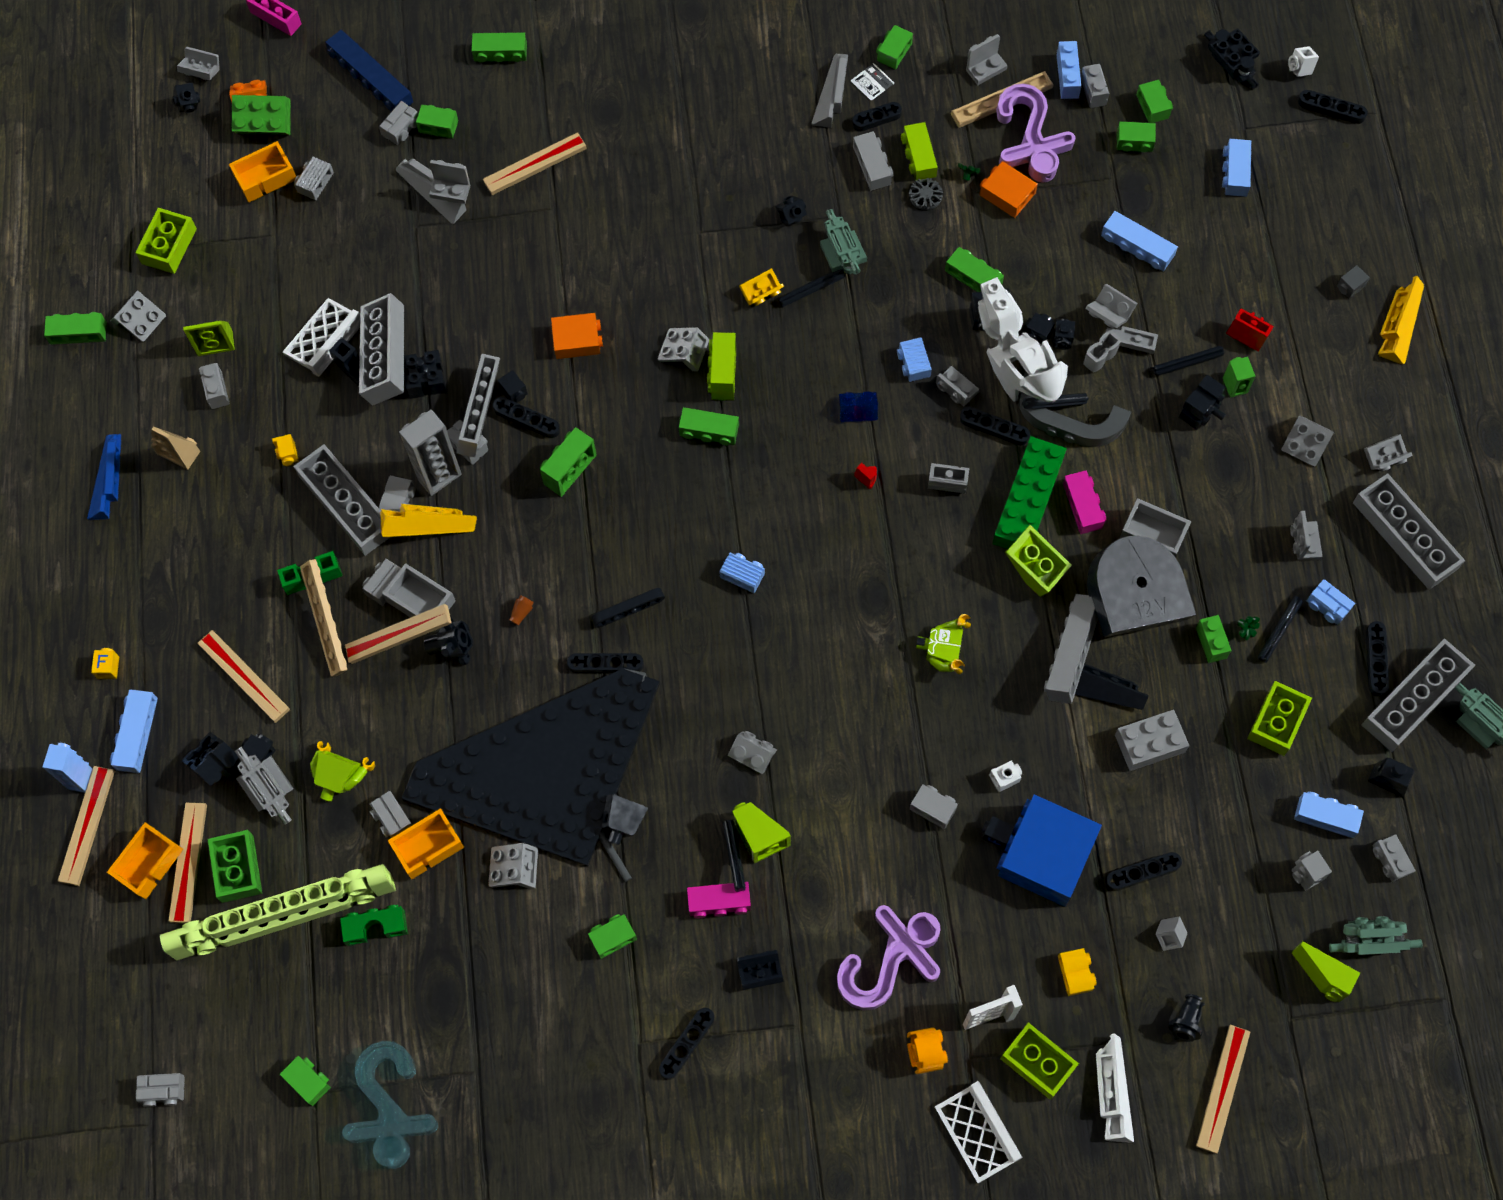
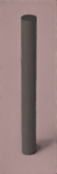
M602 830L599 840L623 880L627 882L632 877Z

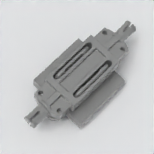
M242 747L234 751L241 760L237 767L242 773L236 779L257 810L266 809L271 817L279 815L284 825L289 823L292 819L285 811L289 803L284 796L294 788L272 756L260 762L256 755L248 757Z

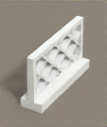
M328 298L282 353L310 369L313 374L319 377L333 361L329 353L333 345L341 337L348 342L360 328L359 312L354 309L351 311ZM330 305L335 308V312L326 313ZM348 314L344 320L339 321V315ZM336 317V322L327 324V318ZM323 320V325L314 327L316 321ZM337 327L333 334L328 335L327 329ZM324 330L325 336L315 338V332ZM312 333V339L303 341V337L306 334ZM325 341L322 347L316 348L317 342ZM313 344L312 350L304 351L305 345ZM300 347V353H290L294 348ZM314 354L313 358L309 362L305 361L304 356Z
M1015 985L1007 987L1000 999L970 1009L963 1022L964 1029L967 1030L1001 1016H1004L1006 1022L1014 1020L1023 1006Z
M979 1081L935 1106L977 1183L982 1182L1023 1158ZM969 1092L974 1098L972 1108L960 1105L962 1096ZM959 1098L958 1104L952 1103ZM976 1103L980 1110L975 1109ZM948 1104L957 1106L954 1119L945 1117L941 1108ZM959 1107L971 1110L968 1123L956 1120ZM974 1112L981 1113L985 1117L983 1127L971 1124ZM948 1120L953 1121L952 1127L950 1126ZM956 1122L968 1125L965 1138L955 1135L954 1127ZM987 1123L989 1124L991 1130L986 1128ZM970 1126L982 1130L979 1142L967 1139ZM985 1131L994 1133L996 1137L994 1146L982 1143ZM958 1139L964 1140L963 1146ZM966 1141L978 1144L975 1157L967 1155L964 1151ZM998 1142H999V1144L1001 1145L1002 1149H1001V1148H997V1143H998ZM981 1145L993 1149L990 1161L978 1158ZM995 1151L1004 1152L1008 1161L1002 1165L993 1163ZM969 1158L975 1159L973 1165ZM977 1160L989 1164L987 1173L979 1177L975 1170ZM992 1165L998 1166L991 1170Z

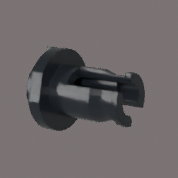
M1186 994V1000L1181 1007L1178 1018L1171 1020L1168 1028L1174 1035L1175 1040L1180 1039L1186 1042H1193L1194 1040H1199L1203 1033L1198 1024L1201 1017V1009L1205 1003L1201 1002L1202 998L1197 995Z

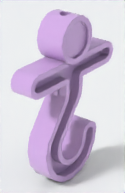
M1014 84L1006 88L1000 95L996 110L998 121L1002 124L1009 123L1013 114V106L1016 104L1027 105L1031 109V116L1021 145L1004 149L1001 152L999 164L1003 161L1009 166L1015 167L1029 163L1028 172L1031 178L1041 183L1048 182L1055 177L1058 169L1059 158L1057 154L1070 151L1073 148L1075 135L1068 131L1043 138L1041 128L1048 109L1045 96L1032 85Z
M882 905L878 907L875 919L889 936L878 983L870 991L860 990L855 985L854 977L860 970L861 959L855 954H850L841 963L837 974L838 990L843 1000L850 1006L860 1010H872L882 1006L892 995L899 964L904 960H909L926 981H936L940 974V968L924 949L933 946L938 940L940 924L936 917L926 912L918 913L909 920L908 927L906 928L888 906Z

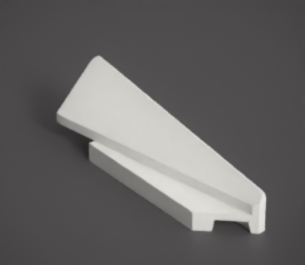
M1111 1034V1039L1106 1046L1100 1048L1096 1053L1100 1117L1106 1118V1141L1134 1142L1121 1038L1116 1034Z

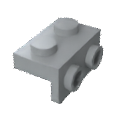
M186 47L184 49L185 58L177 65V72L199 77L203 80H211L219 71V56Z
M1401 434L1364 448L1371 470H1379L1380 472L1390 469V465L1394 463L1396 465L1405 463L1407 458L1413 456L1412 452L1406 451Z
M751 732L739 733L728 756L763 774L777 749L773 748V745L767 741L756 739V736Z

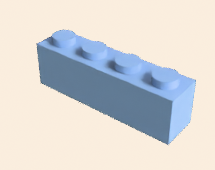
M1114 211L1103 226L1101 234L1108 242H1113L1122 250L1134 254L1138 259L1148 262L1152 267L1163 272L1174 258L1178 248L1173 243Z
M129 690L128 696H125L124 713L121 714L119 719L120 730L115 736L116 746L110 756V763L117 771L140 773L158 699L153 692Z
M50 744L43 768L68 790L85 793L93 770L89 763L82 760L83 757L78 756L77 752L72 750L67 744Z

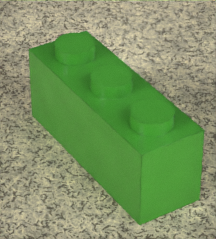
M473 33V59L479 62L526 61L525 33Z
M958 247L946 262L945 271L976 292H981L980 285L996 277L1003 284L1004 275L999 270L991 268L984 260L976 258L970 251Z
M97 312L89 314L73 313L71 315L54 314L53 316H46L44 336L50 344L103 342L106 340L107 322L103 315Z
M683 407L679 424V435L686 439L697 438L704 442L715 441L722 445H735L739 428V417Z

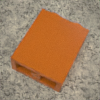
M1002 161L998 166H994L990 176L984 178L981 182L980 196L1016 218L1036 194L1038 183Z
M595 313L551 318L556 359L600 354V347H603L602 336H598V331L601 330L600 319L596 320Z

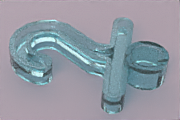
M381 1041L371 1044L358 1058L355 1067L357 1085L378 1109V1119L347 1124L344 1126L342 1134L351 1143L375 1141L373 1144V1155L376 1161L387 1169H396L403 1166L410 1155L409 1143L404 1137L434 1133L438 1128V1122L430 1114L407 1116L375 1079V1069L383 1061L394 1062L397 1072L404 1079H410L416 1073L414 1059L403 1046L395 1042Z

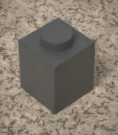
M1356 265L1340 278L1337 287L1343 295L1350 299L1366 286L1370 277Z

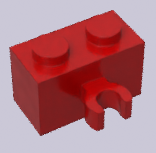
M1241 308L1226 334L1259 352L1274 326L1263 321V317L1258 318L1254 316V312L1249 313Z

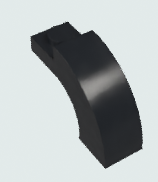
M341 337L329 350V353L337 366L354 383L359 385L360 357L356 352V348Z

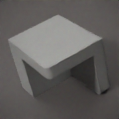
M1179 916L1161 920L1156 936L1163 951L1182 948L1187 931Z

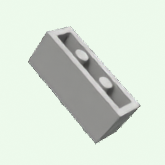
M874 131L853 137V148L870 191L891 185V178L893 177V170L891 166L888 167L886 153L881 150L880 138H876Z

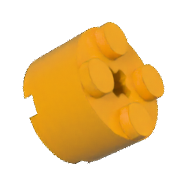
M932 1027L908 1032L907 1038L911 1037V1043L907 1044L912 1067H917L918 1069L915 1073L922 1074L942 1070L944 1064L948 1063L946 1051L942 1050L941 1042H943L941 1030H936Z

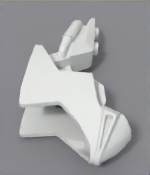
M998 277L982 283L980 287L983 299L978 302V310L983 330H985L990 338L998 340L996 347L987 349V355L1005 392L1013 402L1018 400L1019 391L1042 401L1055 402L1062 394L1067 378L1068 366L1062 361L1057 362L1047 340L1043 341L1040 347L1038 341L1031 338L1027 333H1022L1019 336L1018 331L1021 330L1023 325L1022 311L1012 295L1004 289ZM1018 360L1029 376L1024 378L1011 362Z

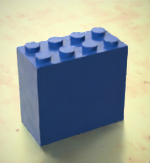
M1034 794L1032 800L1027 799L1021 815L1024 817L1019 816L1013 833L1016 835L1011 834L1004 850L1008 853L1002 854L996 869L1000 870L999 877L1066 907L1102 825Z

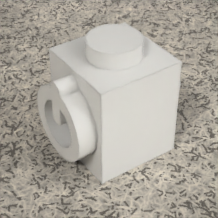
M1310 46L1295 48L1293 55L1288 60L1289 70L1293 71L1297 77L1312 75L1319 56Z

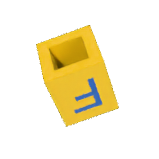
M110 648L94 650L91 673L97 679H117L119 656Z

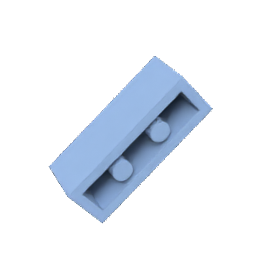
M1077 41L1059 42L1057 64L1061 99L1079 98L1081 78Z
M1229 139L1228 145L1224 146L1223 157H1226V161L1223 163L1225 177H1223L1222 187L1225 188V195L1247 197L1251 177V140Z
M1304 792L1299 797L1294 820L1354 838L1359 833L1364 811L1352 804L1344 805L1338 803V800L1333 798L1325 799L1319 797L1317 793Z

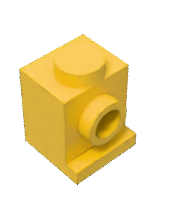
M291 434L272 438L276 447L277 459H281L284 466H290L299 462L295 442Z

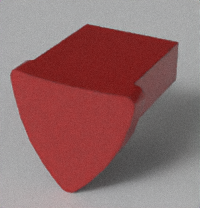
M861 463L856 468L854 476L867 488L872 489L877 477V467H866Z

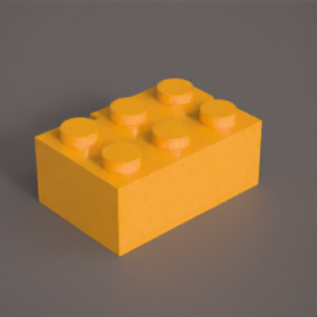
M278 141L229 164L248 202L262 197L263 192L268 194L295 181L296 178L293 167Z
M441 808L388 840L411 880L427 871V865H430L432 868L464 848Z
M145 822L107 873L137 895L147 899L157 885L155 883L156 879L160 881L184 849Z

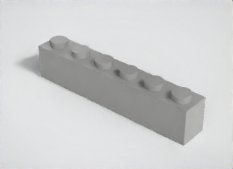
M481 354L458 440L457 454L470 457L476 456L498 372L499 357Z
M1076 594L1074 601L1070 603L1069 617H1066L1064 623L1065 630L1064 633L1060 634L1059 648H1056L1054 654L1055 661L1049 669L1050 677L1049 680L1045 681L1044 692H1047L1049 701L1072 704L1098 621L1092 597Z

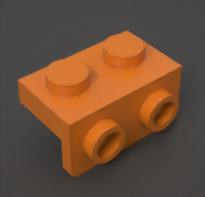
M253 80L250 83L233 84V86H230L229 94L231 102L232 95L267 96L266 81Z

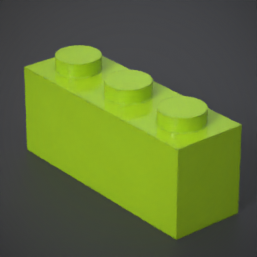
M926 123L904 126L901 140L902 144H906L905 155L907 159H910L909 169L911 175L914 174L915 181L936 177L938 167Z

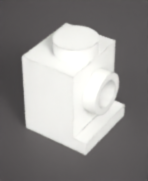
M1011 760L992 769L989 776L998 792H1001L1020 782L1022 770L1018 764L1014 765ZM1009 771L1011 775L1006 776L1004 772Z

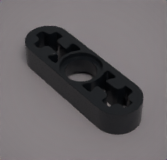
M890 102L857 113L853 117V128L856 131H865L898 120L901 117L902 107L897 102ZM874 114H880L882 118L876 120L872 116Z

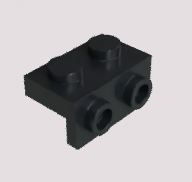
M777 950L737 958L743 990L784 982Z

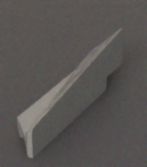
M836 53L833 57L811 123L813 126L832 128L833 113H841L848 55Z
M404 159L396 167V172L451 224H454L466 211L465 204L430 198L429 193L434 180L432 171L415 159H410L409 161Z

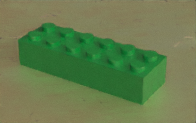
M1030 436L992 544L1009 549L1029 525L1038 532L1067 448Z

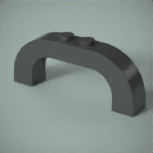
M1025 372L1024 378L1029 376L1028 373ZM1021 391L1018 394L1021 413L1032 426L1046 432L1049 436H1057L1068 443H1076L1086 447L1104 446L1116 440L1125 430L1131 415V411L1114 405L1106 421L1098 425H1088L1046 408L1024 409L1022 405L1024 398H1030L1031 396Z

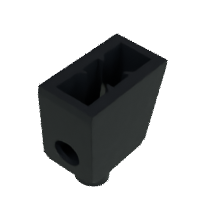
M1385 758L1375 763L1368 782L1404 798L1412 780L1414 769L1391 758Z
M615 794L607 795L602 828L611 831L608 842L619 845L622 836L632 837L648 807Z

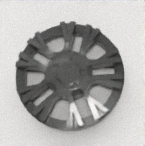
M931 178L916 180L909 190V199L918 209L931 210L936 208L942 201V188L936 180L933 181ZM932 198H934V199H936V200H938V201H937L936 203H934V202L932 201ZM919 200L923 201V205L918 204Z

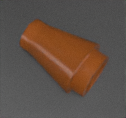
M520 595L515 601L509 621L519 626L533 609L532 605L534 602Z

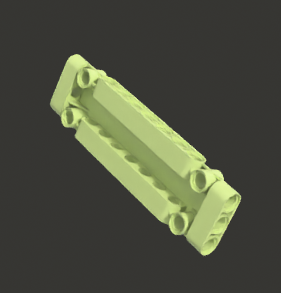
M384 864L365 870L355 869L345 873L340 878H328L209 916L204 921L196 920L182 925V928L160 934V941L164 952L175 960L195 955V948L198 955H206L216 951L215 946L218 945L228 947L346 910L352 907L354 902H357L358 905L370 903L375 900L374 893L377 896L396 891L392 875ZM345 894H348V899L346 901L339 902V899L343 898ZM328 903L325 908H320V905ZM308 909L306 914L300 915L301 911ZM288 916L285 921H280V918ZM268 922L267 926L260 927V924ZM248 929L246 933L241 934V930ZM228 935L225 940H221V937Z

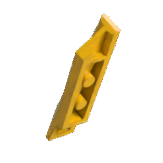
M1418 276L1413 277L1412 283L1406 288L1400 287L1396 290L1380 333L1385 341L1378 355L1399 364H1405L1424 289V284Z
M401 504L400 512L381 509L380 512L381 535L383 537L473 532L477 520L476 516L462 515V511L458 509Z

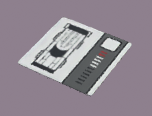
M874 63L851 80L871 101L894 84Z

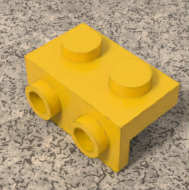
M771 268L739 285L748 304L754 303L757 306L765 302L764 297L770 295L772 298L781 293L780 289L784 285L779 283Z

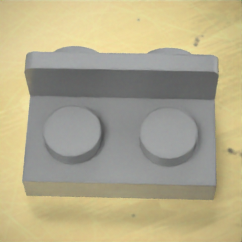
M952 366L943 374L937 375V387L941 391L947 392L955 403H960L963 407L979 392L978 387Z
M1397 835L1384 840L1380 839L1372 845L1375 857L1380 859L1383 865L1384 874L1392 882L1416 871Z

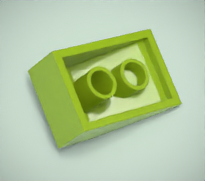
M215 321L183 327L198 356L235 350L233 331L228 322Z
M1031 525L1024 530L1005 552L1025 583L1038 596L1048 593L1072 566Z
M1301 942L1292 951L1293 956L1320 992L1325 994L1327 999L1333 1002H1340L1350 995L1360 972L1305 942Z

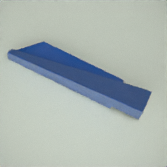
M121 434L106 436L87 517L88 520L109 519L110 502L118 501Z

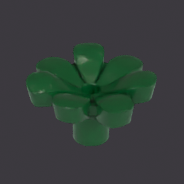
M958 163V167L964 172V180L969 181L971 174H979L981 170L980 168L967 167Z
M1248 616L1246 620L1240 619L1238 626L1242 629L1239 631V635L1245 640H1249L1250 635L1255 637L1257 635L1255 629H1258L1260 623H1258L1260 618Z

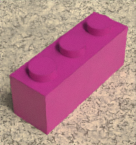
M246 0L250 13L290 36L302 24L298 12L279 0Z
M1087 470L1065 476L1062 484L1080 534L1102 529L1106 521V515L1104 510L1100 509V498L1094 492L1092 477L1088 476Z
M745 882V891L740 892L735 891L734 883L688 887L690 916L705 918L707 914H714V916L719 917L727 915L728 912H735L737 915L746 914L747 911L751 910L748 882Z

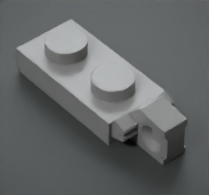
M1125 326L1117 327L1116 329L1107 327L1106 332L1113 331L1121 338L1119 346L1151 354L1155 352L1158 334Z

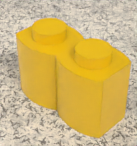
M1084 948L1060 953L1058 959L1068 996L1093 991L1097 982L1095 974L1091 973L1089 965H1091L1089 953H1085Z

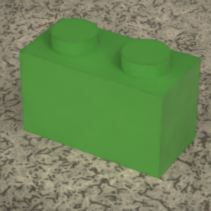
M894 25L891 31H887L883 44L880 43L877 47V61L896 70L912 45L913 33Z
M1155 80L1139 85L1136 96L1148 123L1169 119L1173 105L1168 100L1166 89L1161 85L1160 81Z
M421 105L416 120L418 132L452 139L458 124L456 111L450 108H438L433 105Z
M1119 122L1117 150L1153 152L1156 123Z
M1248 357L1232 359L1223 376V381L1230 398L1248 393L1255 379V374Z
M1219 615L1200 619L1196 630L1208 663L1227 659L1232 650Z
M625 914L613 916L609 919V923L603 926L599 924L588 933L600 959L637 940Z
M297 1056L280 1075L308 1104L313 1106L331 1088L327 1084L329 1079L321 1071L317 1074L312 1069L315 1065L307 1057L302 1059L300 1056Z

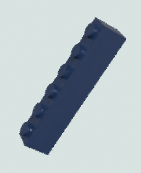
M339 30L325 42L328 55L332 59L336 58L343 69L347 68L354 79H359L366 90L370 89L377 100L384 102L388 110H394L401 101L408 106L413 103L411 92L344 31Z

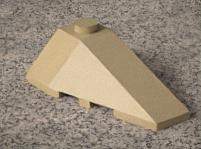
M153 427L151 430V436L153 437L151 439L153 442L151 446L156 454L188 470L200 453L197 443L189 437L185 439Z

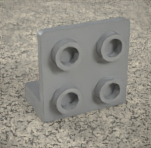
M998 34L988 37L984 42L978 45L975 44L969 49L966 71L977 85L1007 70L1008 65L998 54L1000 41Z
M431 160L430 167L434 180L429 193L430 198L465 204L471 186L466 166L459 163H446L442 160Z
M1105 284L1096 301L1088 304L1085 309L1089 311L1091 316L1104 320L1107 326L1117 328L1128 321L1138 303L1110 285Z
M137 290L110 321L115 325L120 323L141 342H144L166 317V314Z
M698 327L670 328L665 337L658 360L660 362L682 361L692 371H698L709 343V338Z
M1299 415L1281 450L1312 466H1316L1334 431Z
M1300 511L1290 529L1291 536H1294L1295 540L1293 544L1294 554H1297L1298 561L1321 560L1323 556L1317 521L1307 522L1305 511Z
M525 843L492 847L489 887L519 885L528 889L536 888L538 848Z

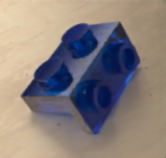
M847 392L839 394L841 422L878 420L876 392Z

